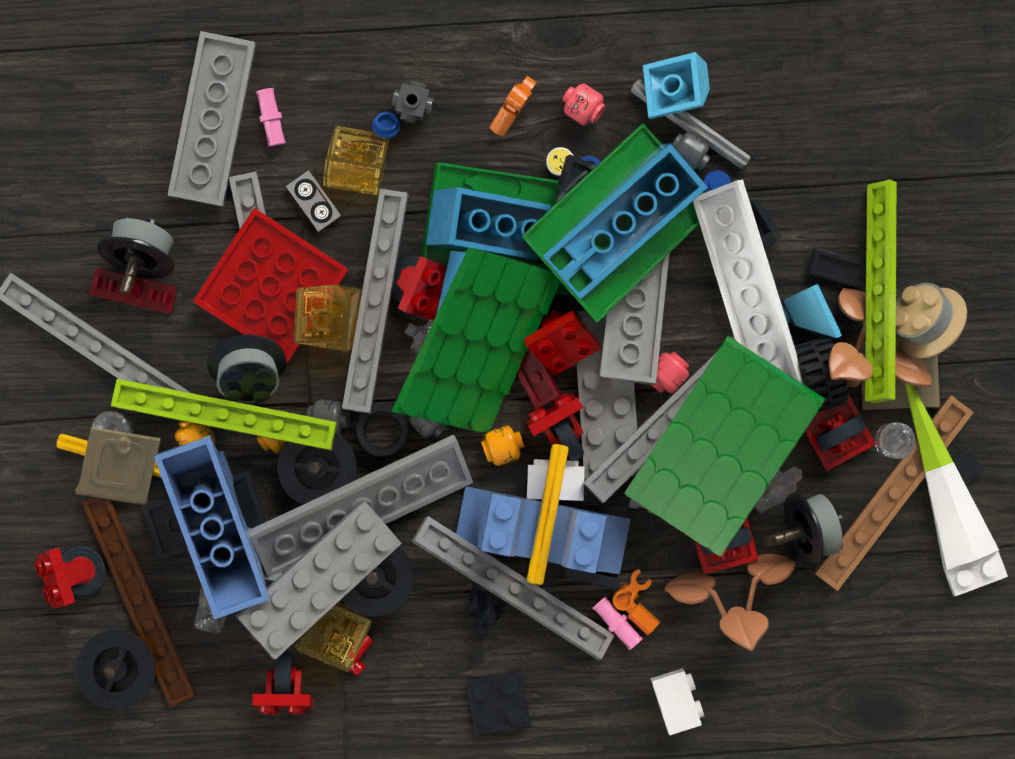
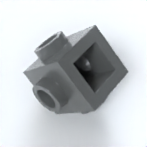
M409 81V84L402 83L400 90L395 89L392 106H396L395 112L396 115L400 116V120L416 123L417 120L424 121L425 114L430 115L434 99L430 98V91L425 89V84ZM415 96L418 100L416 104L410 105L407 103V98Z

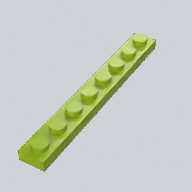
M890 179L867 185L865 358L871 363L873 374L865 381V402L871 404L895 400L897 182Z
M122 379L116 380L111 406L114 408L332 451L338 424L334 421Z

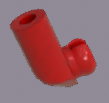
M363 634L355 653L352 652L353 644L347 656V659L350 657L352 660L349 666L346 667L348 673L352 672L354 676H359L365 669V664L360 662L359 659L373 643V640L366 634Z

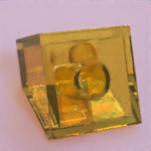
M335 126L325 161L323 186L379 195L390 139L380 138L370 131Z
M340 285L298 288L294 343L340 351L350 350L354 342L361 301V289Z
M338 602L312 625L303 638L295 643L294 646L298 652L349 672L372 620L356 613L345 604Z

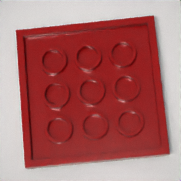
M253 208L193 302L243 335H260L275 341L284 350L286 362L288 363L302 340H297L300 290H304L302 316H307L309 313H304L306 291L326 289L327 303L329 288H333L334 293L349 269L256 208ZM325 290L307 292L306 311H310L311 294L318 295V293H325ZM315 296L311 301V305L315 309L320 308L323 304L321 296ZM311 311L310 315H318V311ZM306 317L307 324H310L307 325L306 331H309L308 327L311 328L312 317Z

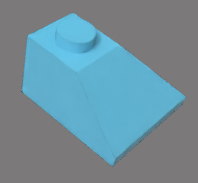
M696 52L643 65L648 118L653 119L703 107L710 90L707 63Z
M818 284L781 301L787 323L790 322L792 327L821 338L827 336L830 340L842 336Z

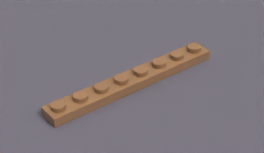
M952 395L946 399L931 419L946 448L974 413ZM917 439L842 536V550L838 554L828 555L821 566L815 571L814 574L838 591L925 477Z

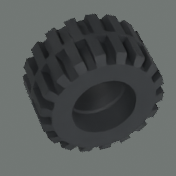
M827 336L794 346L806 387L825 398L818 412L847 404L849 398L847 380H831L829 356L834 344Z

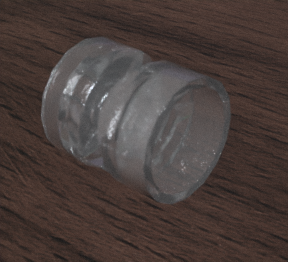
M103 412L95 418L92 427L134 434L133 422L127 415L121 412Z
M900 422L881 425L875 431L873 437L876 451L881 456L889 459H900L908 456L913 451L916 443L912 429Z

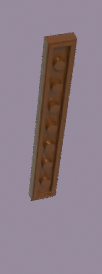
M91 497L81 501L135 629L153 654L156 669L155 675L169 707L171 708L196 697L195 690L113 500Z

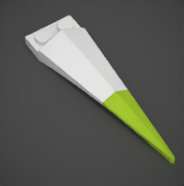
M904 383L924 467L943 570L953 596H958L1008 577L998 552L999 549L913 385Z

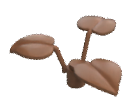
M843 288L838 296L839 307L850 319L863 321V328L855 348L843 342L836 343L832 347L829 356V370L831 380L846 379L849 387L856 388L862 381L868 380L873 374L871 363L862 353H859L866 335V293L854 288ZM896 350L895 378L910 385L930 387L932 379L921 359L911 357L903 350Z
M778 554L758 555L757 561L749 562L748 572L755 577L752 579L746 610L742 607H733L726 613L716 591L712 589L715 586V579L702 572H688L675 577L665 586V591L677 601L686 604L703 602L711 595L722 615L720 620L721 631L735 643L753 651L769 626L765 615L751 611L756 585L760 580L767 585L782 582L795 569V560Z

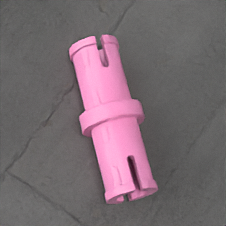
M268 88L256 91L262 115L259 118L260 122L264 124L268 147L286 143L280 122L282 115L277 109L274 89Z
M606 596L592 608L609 626L607 629L610 632H614L627 646L628 650H631L643 639L626 621L627 617L625 614L621 615Z

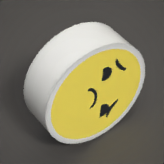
M563 147L553 149L548 154L546 160L548 170L552 174L560 176L565 157L573 154Z

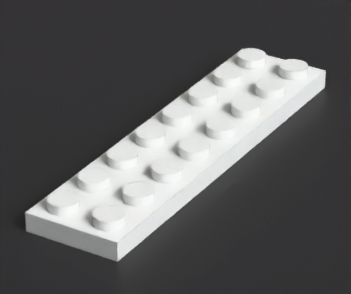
M743 180L734 181L697 196L693 200V204L735 340L805 385Z

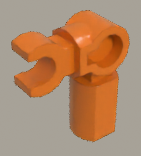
M529 76L525 78L522 84H517L513 87L490 125V129L497 135L504 137L508 133L521 109L530 98L531 90L537 82Z
M637 569L631 574L630 583L628 585L624 584L613 594L611 602L618 611H626L628 613L627 618L648 636L660 621L640 603L636 605L634 603L639 597L637 594L639 590L647 589L652 582L648 579L643 585L638 584L636 577L641 571Z

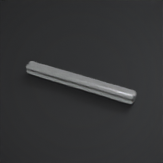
M638 79L632 86L631 92L647 103L645 82ZM682 111L666 115L668 119L687 132H691L699 137L711 149L738 168L743 169L749 162L750 156L688 112Z

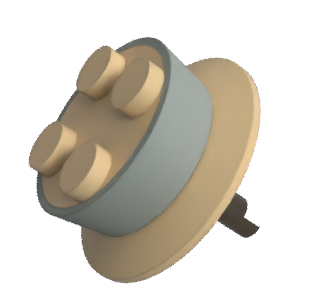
M921 283L907 287L896 301V336L900 348L907 355L914 358H930L948 349L960 336L966 323L967 307L964 299L956 291L940 288L932 283Z

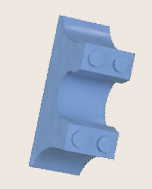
M209 435L154 455L214 619L268 601L270 597L262 572L261 560L249 536L248 530L251 528L247 527L233 487V476L224 451H217Z
M466 486L456 534L484 552L510 557L521 556L531 558L542 501ZM558 505L547 562L590 573L600 571L620 574L630 519Z

